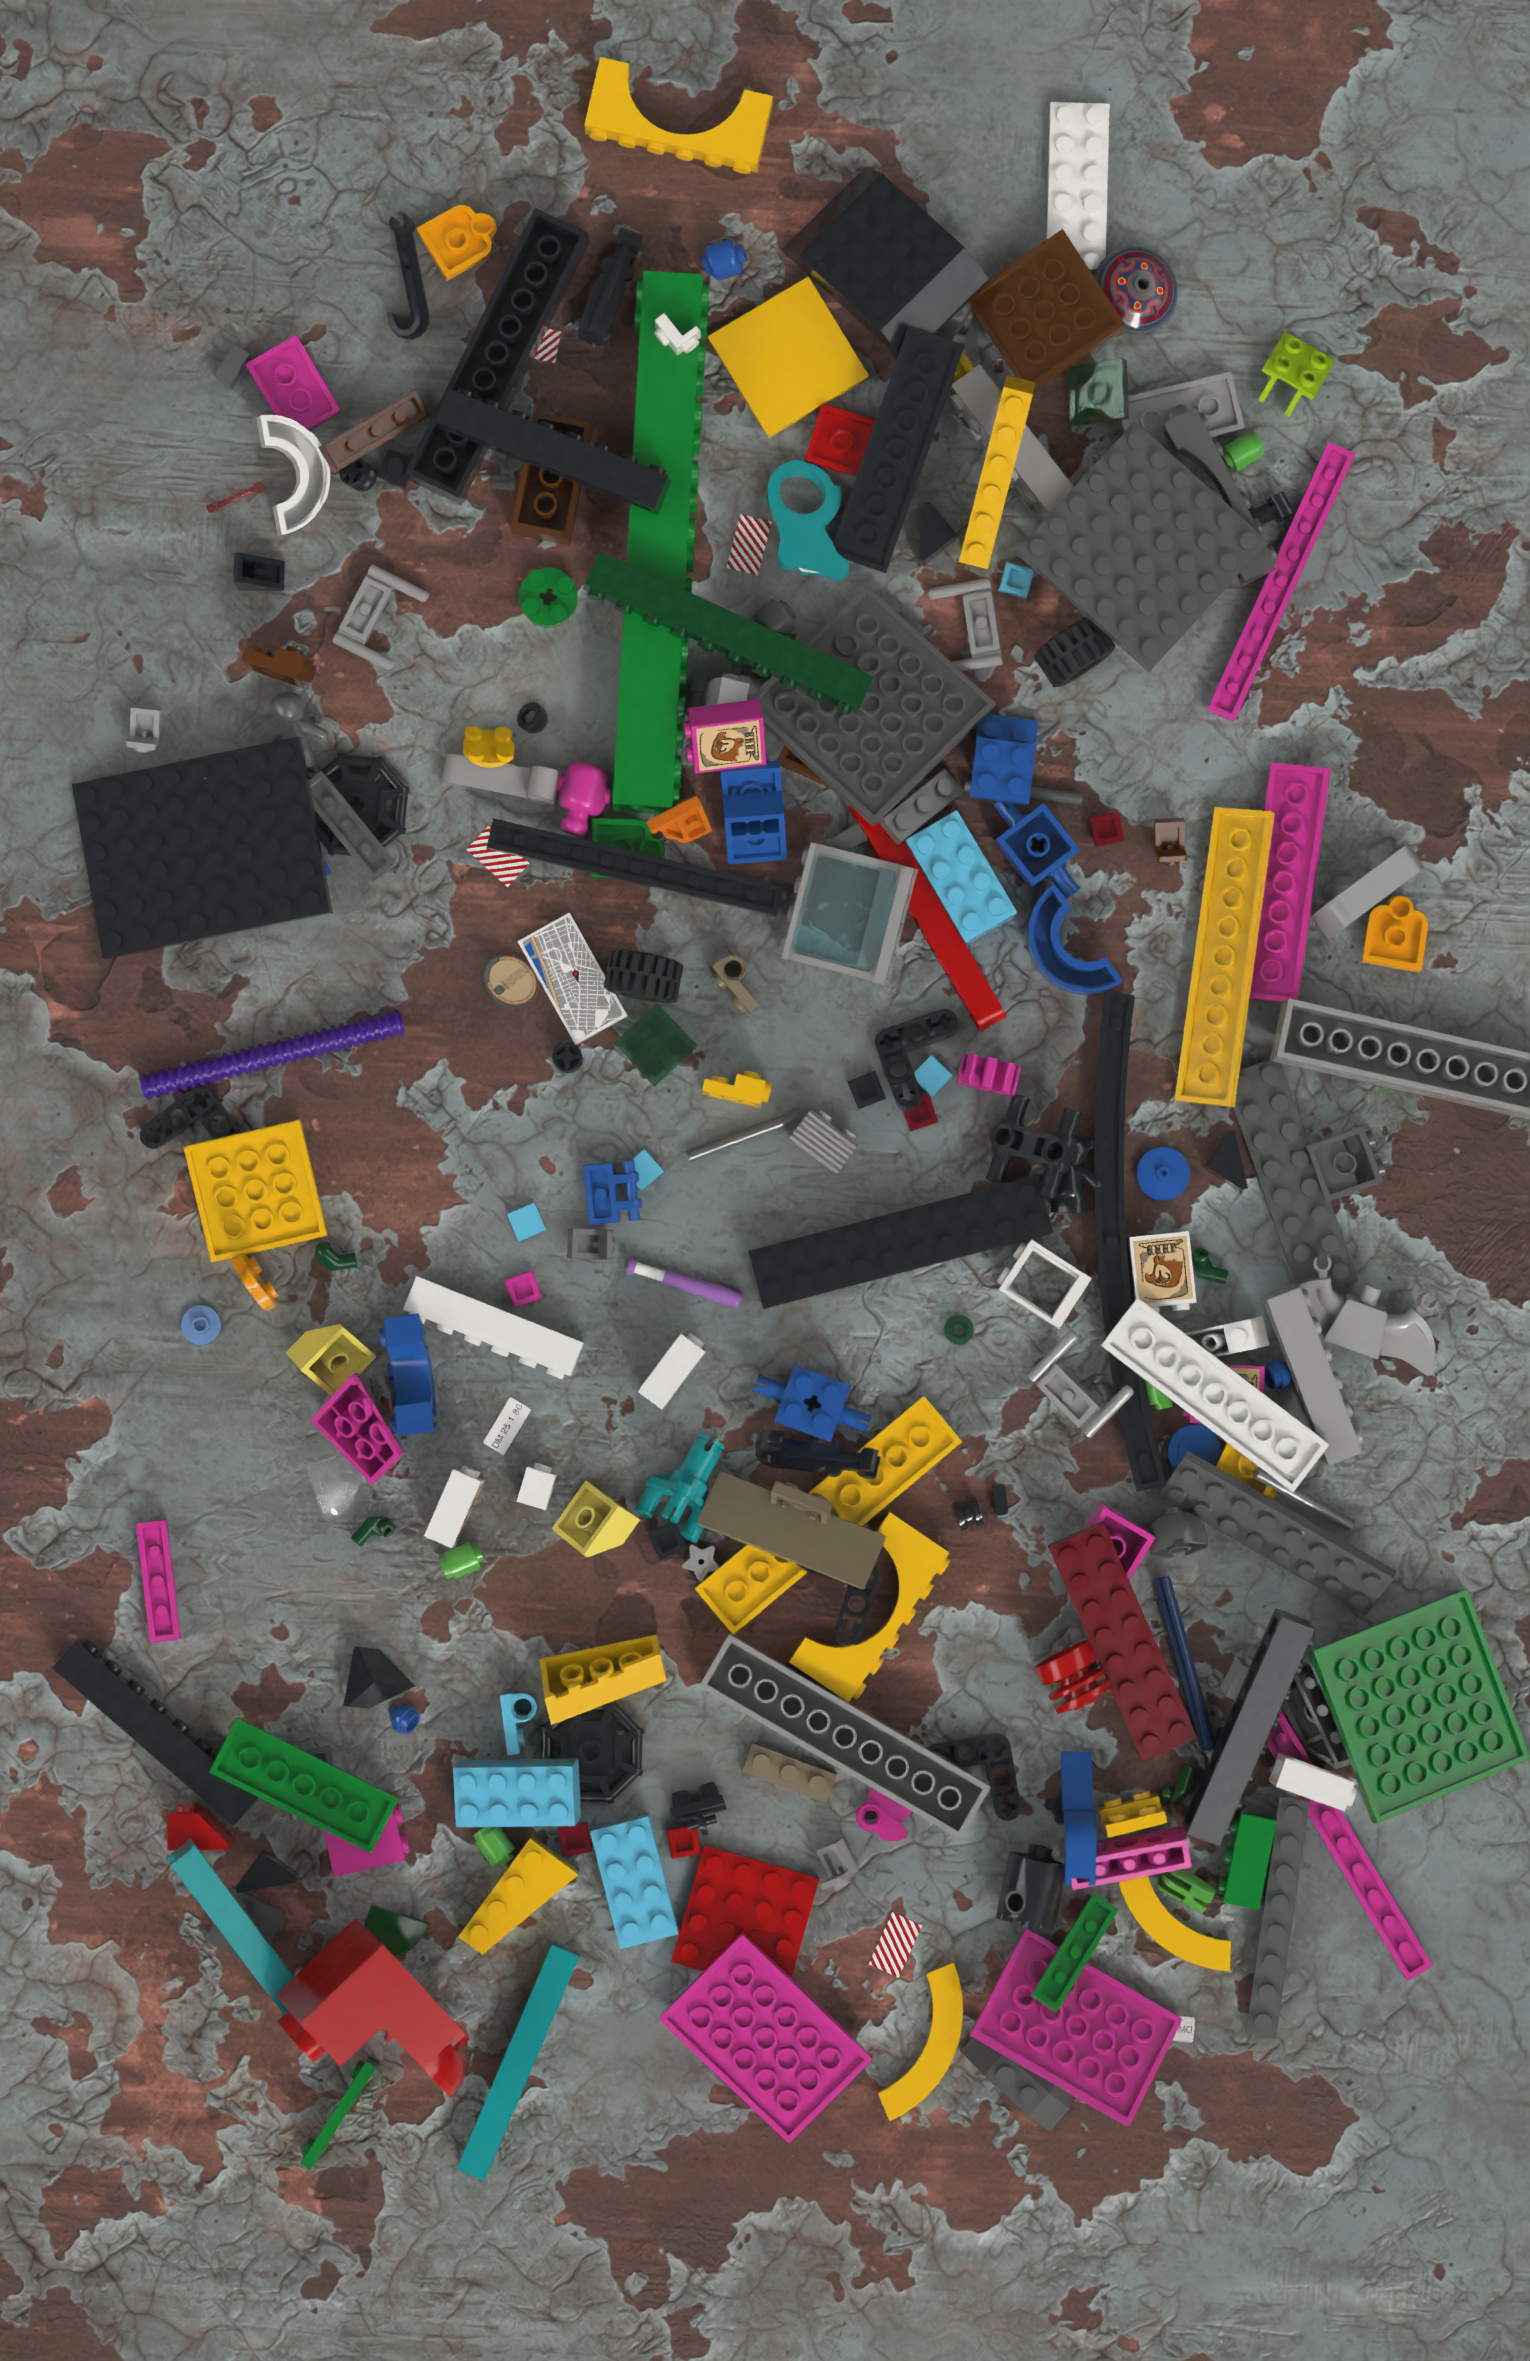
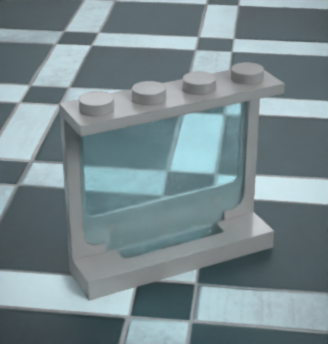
M811 842L810 847H805L801 864L805 865L802 877L798 876L795 882L794 893L797 894L795 906L791 905L788 910L786 921L790 923L788 934H783L780 941L779 951L783 952L781 958L863 978L874 983L889 985L918 869Z

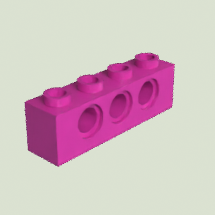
M1184 1825L1096 1842L1095 1886L1192 1867ZM1071 1878L1073 1890L1092 1887L1089 1886V1878Z

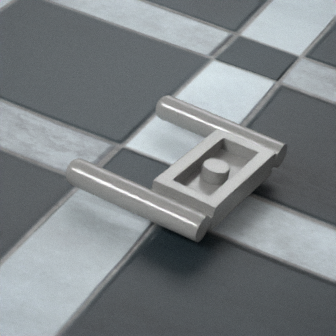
M372 564L332 643L386 670H391L394 666L392 659L364 645L367 643L394 588L421 602L427 601L429 593Z
M991 578L929 588L927 595L931 600L963 594L972 658L953 661L952 663L961 672L1003 665Z
M1070 1330L1027 1376L1037 1384V1387L1078 1428L1082 1429L1086 1436L1091 1438L1133 1395L1134 1391L1132 1387L1125 1385L1102 1408L1056 1362L1078 1340V1334Z

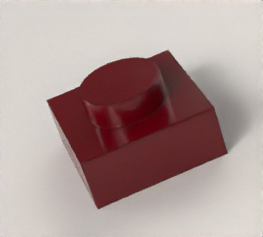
M1119 811L1089 818L1095 848L1125 841Z
M929 1094L921 1096V1104L917 1109L909 1112L903 1111L910 1132L938 1123Z
M588 1821L579 1822L575 1826L557 1827L562 1857L592 1852Z

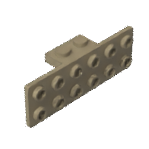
M724 1472L718 1473L697 1520L699 1526L859 1589L865 1588L886 1538L880 1533L831 1515L832 1503L828 1502L820 1494H808L800 1491L792 1483L784 1482L782 1484L777 1481L772 1491Z

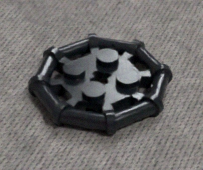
M343 752L337 753L338 756L320 771L329 779L341 769L343 777L333 786L347 803L354 802V798H360V803L364 804V808L359 809L356 814L371 832L375 831L382 823L389 828L377 838L385 848L399 835H404L407 830L405 828L408 794L411 793L409 786L406 787L385 762V758L380 755L378 757L347 755ZM349 767L368 768L370 770L368 776L351 775ZM379 773L392 788L385 793L374 781ZM396 799L394 820L385 817L387 800ZM315 811L320 842L328 850L327 854L331 856L335 854L352 856L336 835L332 838L320 822L323 819Z
M617 1700L589 1710L604 1712L601 1720H583L582 1714L574 1716L577 1723L565 1735L557 1731V1729L566 1720L551 1725L549 1720L545 1725H541L538 1730L541 1732L540 1759H552L553 1739L561 1741V1758H578L580 1784L581 1781L600 1782L601 1790H580V1802L615 1803L614 1799L638 1776L643 1775L642 1743L645 1731L616 1703ZM611 1715L627 1731L626 1733L619 1736L607 1724ZM631 1740L629 1763L621 1760L622 1742ZM589 1742H593L595 1747L600 1749V1754H595L594 1759H588V1754L583 1753V1748L588 1747ZM619 1767L626 1771L612 1786H609L606 1778Z

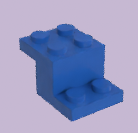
M987 714L977 724L969 798L1029 805L1038 721Z
M766 761V765L721 770L728 864L787 860L780 761Z

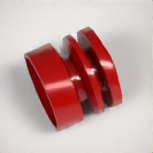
M1089 1639L1067 1647L1033 1667L1043 1686L1057 1683L1058 1687L1048 1695L1050 1700L1064 1697L1063 1700L1053 1706L1057 1714L1080 1709L1100 1698V1695L1113 1686L1109 1678L1098 1682L1095 1681L1105 1673L1104 1668L1089 1670L1088 1666L1098 1658Z

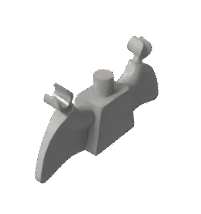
M1327 1256L1328 1267L1320 1269L1317 1267L1316 1257L1313 1261V1267L1318 1272V1277L1307 1279L1297 1285L1301 1290L1305 1288L1312 1303V1305L1308 1306L1311 1317H1317L1322 1329L1320 1334H1323L1324 1341L1377 1360L1379 1355L1399 1358L1411 1364L1425 1375H1432L1436 1360L1435 1342L1430 1327L1421 1314L1425 1310L1431 1311L1437 1308L1439 1301L1434 1300L1429 1307H1426L1424 1299L1430 1293H1422L1417 1298L1418 1305L1415 1308L1411 1307L1403 1314H1387L1386 1307L1377 1304L1382 1290L1380 1287L1365 1283L1360 1297L1346 1293L1343 1298L1333 1291L1331 1277H1327V1271L1332 1264L1331 1259Z

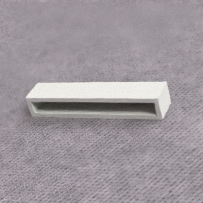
M418 1276L415 1278L403 1310L409 1312V1315L419 1313L423 1324L428 1319L437 1323L435 1329L450 1335L453 1334L454 1330L465 1334L463 1340L480 1346L481 1341L493 1345L491 1351L508 1357L509 1352L520 1356L518 1362L535 1368L537 1363L548 1367L547 1374L563 1379L565 1374L568 1376L572 1375L584 1345L581 1341Z

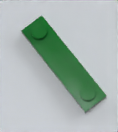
M1091 1894L1030 1996L1053 2012H1057L1119 1909L1096 1894Z
M370 2056L365 2063L359 2060L350 2074L354 2078L352 2084L316 2140L310 2137L300 2153L305 2157L300 2164L309 2170L312 2169L379 2062Z

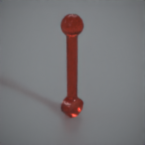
M256 482L252 488L219 502H213L207 505L206 508L209 513L214 512L222 506L255 492L262 493L265 486L261 482Z

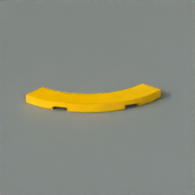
M1148 1876L1118 1881L1124 1899L1135 1919L1159 1945L1181 1959L1198 1966L1230 1971L1231 1940L1204 1935L1178 1921L1160 1902Z
M954 1961L926 1972L933 2003L931 2029L921 2055L915 2064L897 2081L878 2091L889 2121L905 2114L926 2098L940 2082L955 2055L963 2022V1998Z

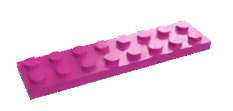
M1271 762L1264 811H1272L1275 815L1250 999L1283 1003L1288 998L1299 1000L1331 778L1330 768Z

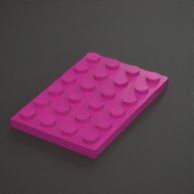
M1024 1929L969 2035L1124 2126H1130L1183 2019L1087 1963L1059 2010L1053 2012L1030 1995L1059 1947L1031 1930Z
M744 1932L659 2016V2020L788 2143L873 2060V2056Z

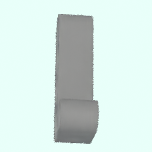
M449 753L446 754L441 784L553 806L555 804L560 775L557 770L541 766H532V769L510 764L494 768L482 767L472 763L463 755Z
M1406 844L1323 906L1311 918L1326 938L1330 940L1425 867Z

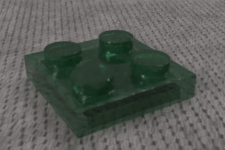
M1120 358L1068 367L1070 425L1077 427L1129 419L1127 360Z
M658 1003L614 1042L616 1047L654 1087L698 1047Z

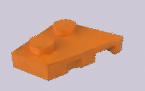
M697 795L690 799L681 800L675 807L646 821L652 834L661 831L665 838L677 839L678 842L688 844L712 831Z

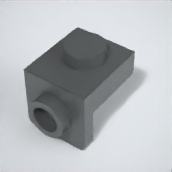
M568 1228L567 1258L612 1259V1254L615 1250L613 1230Z

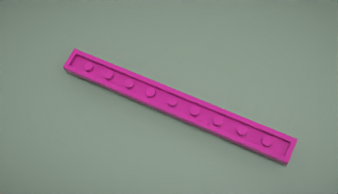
M1331 442L1327 443L1277 553L1278 560L1275 561L1277 566L1274 571L1268 573L1206 711L1234 723L1355 453Z
M1280 1709L1278 1712V1724L1274 1730H1270L1267 1737V1748L1275 1761L1279 1752L1313 1765ZM1295 1794L1299 1798L1309 1799L1301 1795ZM1310 1799L1308 1816L1404 1978L1409 1981L1432 1967L1433 1965L1341 1810Z

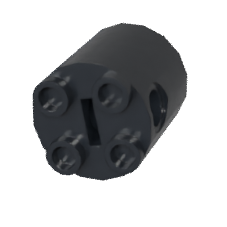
M1029 1844L1027 1853L1009 1851L996 1910L997 1919L1013 1922V1920L1020 1921L1021 1926L1039 1930V1927L1053 1930L1064 1886L1065 1863L1054 1860L1052 1848Z

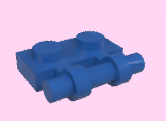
M634 1160L623 1161L624 1173L618 1174L615 1171V1162L583 1165L589 1225L620 1222V1210H628L629 1221L641 1220L639 1208H642V1200L638 1198L637 1191L639 1173L635 1172ZM625 1183L626 1200H619L617 1184Z

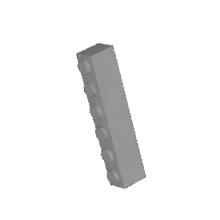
M1293 1283L1261 1296L1311 1430L1329 1444L1321 1455L1323 1461L1328 1466L1361 1454L1362 1450L1359 1444L1363 1443V1438L1358 1427H1353L1349 1417L1353 1416V1412L1348 1400H1342L1339 1389L1343 1388L1338 1373L1336 1371L1332 1372L1329 1361H1332V1356L1328 1346L1321 1344L1318 1334L1322 1333V1329L1317 1317H1311L1308 1306L1312 1305L1307 1290L1305 1288L1301 1290L1297 1284Z

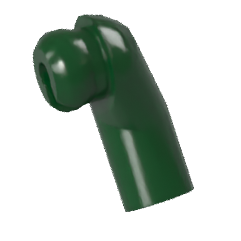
M1197 1248L1191 1254L1192 1264L1197 1276L1200 1279L1226 1284L1228 1270L1213 1267L1206 1249Z
M368 1517L350 1538L362 1547L372 1535L390 1537L395 1532L394 1522L387 1517Z
M1182 1765L1177 1783L1174 1787L1164 1785L1159 1795L1160 1799L1167 1801L1168 1804H1176L1189 1793L1197 1769L1190 1765Z

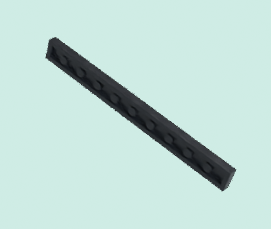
M494 818L486 847L489 850L775 917L778 914L783 886Z

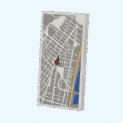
M570 912L518 941L575 1045L628 1017L617 996L604 988L605 975Z

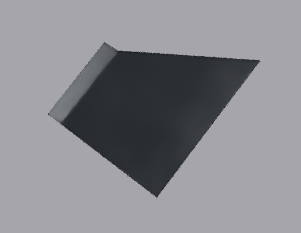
M354 1646L343 1706L371 1708L415 1687V1685L380 1649Z

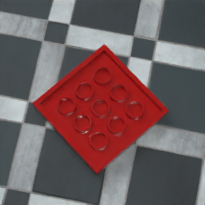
M704 1844L671 1962L704 1971L744 1932L792 1978L820 1877Z

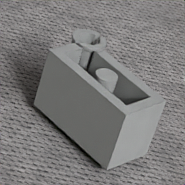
M723 674V677L713 676L712 680L708 681L690 679L687 691L690 693L685 715L688 716V708L747 701L750 684L740 682L741 677L732 674Z

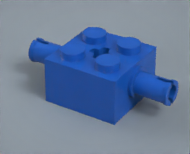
M998 801L993 805L1009 825L1008 830L996 839L995 845L1030 890L1045 879H1051L1067 900L1072 894L1081 889L1065 869L1066 863L1074 858L1080 849L1044 803L1028 815H1023L1014 803ZM1032 841L1036 844L1043 843L1042 853L1038 850L1035 852L1031 850Z
M796 1365L793 1367L789 1381H785V1384L759 1374L757 1382L767 1385L768 1388L755 1384L753 1392L778 1400L780 1406L774 1422L831 1442L836 1426H839L840 1423L866 1433L868 1425L858 1422L857 1419L870 1422L872 1415L847 1407L845 1401L851 1385ZM812 1395L818 1396L817 1402L821 1403L819 1409L814 1408L812 1412L807 1411L808 1406L804 1404L805 1398L810 1399Z

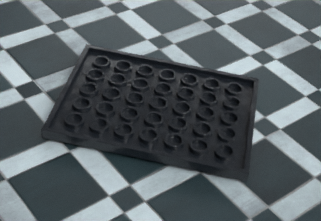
M299 736L72 784L103 959H111L333 913L302 738Z

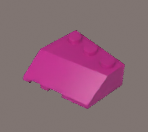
M356 1372L342 1384L311 1419V1422L371 1485L393 1468L406 1454L398 1438L392 1433L389 1423L362 1378Z

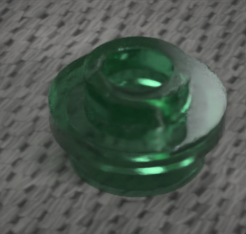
M963 1315L950 1317L944 1325L945 1337L956 1345L967 1343L974 1333L971 1320ZM956 1324H961L964 1327V1333L960 1336L955 1335L953 1332V1327Z

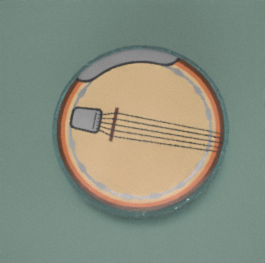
M500 954L491 958L483 968L481 978L483 988L489 998L499 1006L508 1009H521L531 1004L536 998L539 991L538 977L532 966L521 957L512 954Z

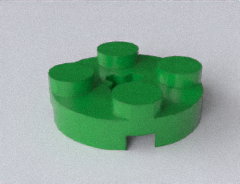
M545 567L532 570L524 579L519 590V603L523 613L531 623L543 628H554L560 626L559 624L564 623L574 615L578 605V592L573 579L565 572L556 568ZM547 590H551L553 595L557 597L556 601H551L549 605H545L544 599L540 598L541 594L546 593Z

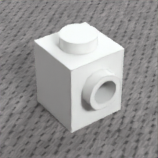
M535 1463L534 1468L528 1466L517 1502L546 1510L557 1477L556 1474L551 1473L552 1467Z

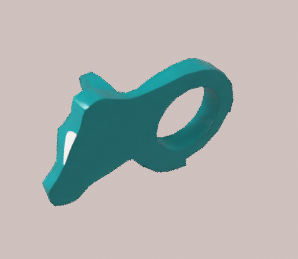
M792 460L780 465L771 474L765 493L769 512L780 537V544L777 549V563L781 569L794 570L805 576H823L833 582L841 581L849 574V564L836 551L825 531V527L833 519L841 505L842 494L840 485L834 486L828 474L817 465L803 462L802 460ZM792 477L809 479L818 486L822 493V506L810 514L793 512L784 505L780 498V485Z

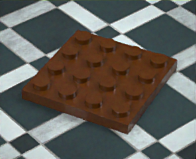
M1063 229L990 278L989 282L969 300L972 305L971 309L1015 377L1036 382L1034 390L1127 328Z

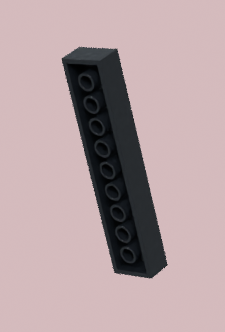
M537 208L534 209L405 472L409 481L462 505L489 448L444 431L437 426L435 420L448 389L457 392L461 388L473 393L476 400L485 402L486 399L495 401L502 405L501 410L508 411L590 243L587 232Z
M1035 1175L750 1250L748 1253L763 1310L1052 1234L1053 1229L1044 1196L1037 1194L1041 1185L1039 1177Z

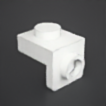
M665 313L655 320V328L657 329L654 332L655 336L664 347L669 345L677 356L683 351L689 353L700 343L698 339L701 338V331L697 326L682 336Z

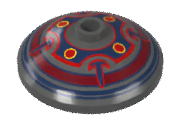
M1126 246L1111 252L1098 265L1094 277L1127 328L1122 330V333L1130 335L1148 334L1160 328L1172 316L1178 300L1177 281L1171 267L1159 254L1140 246ZM1138 281H1142L1145 284V290L1138 287Z

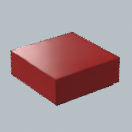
M687 1825L666 1829L672 1859L701 1854L697 1828L688 1830Z

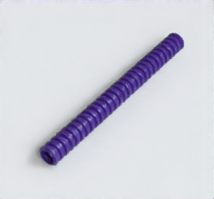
M396 1009L392 1014H389V1012H385L384 1016L376 1014V1018L373 1019L371 1016H368L365 1021L360 1018L357 1020V1023L349 1021V1025L341 1023L337 1028L333 1025L330 1026L329 1030H326V1028H322L321 1032L313 1030L312 1034L305 1032L301 1037L297 1034L294 1035L293 1039L286 1037L285 1041L277 1039L274 1044L269 1041L266 1046L258 1044V1048L250 1046L249 1050L245 1051L242 1048L238 1053L234 1050L231 1051L230 1055L222 1053V1057L214 1055L213 1059L210 1060L206 1057L202 1062L195 1060V1064L186 1062V1066L183 1067L181 1064H178L175 1069L171 1066L168 1067L167 1071L159 1069V1073L151 1071L147 1076L143 1073L139 1078L144 1097L149 1100L153 1095L156 1097H160L161 1093L169 1095L170 1091L177 1093L181 1088L185 1091L188 1089V1086L196 1088L197 1084L205 1086L208 1081L212 1084L215 1083L216 1079L224 1081V1077L232 1079L233 1075L240 1077L244 1072L248 1075L251 1074L252 1070L260 1072V1068H264V1070H268L269 1066L276 1068L279 1063H282L284 1066L287 1065V1061L295 1063L296 1059L299 1058L303 1061L307 1056L311 1059L314 1058L315 1054L323 1056V1052L331 1054L332 1050L335 1049L339 1052L343 1047L346 1050L350 1049L351 1045L359 1047V1043L362 1042L364 1045H367L370 1040L375 1043L378 1038L386 1040V1036L394 1038L395 1034L398 1033L402 1036L405 1032L401 1013Z

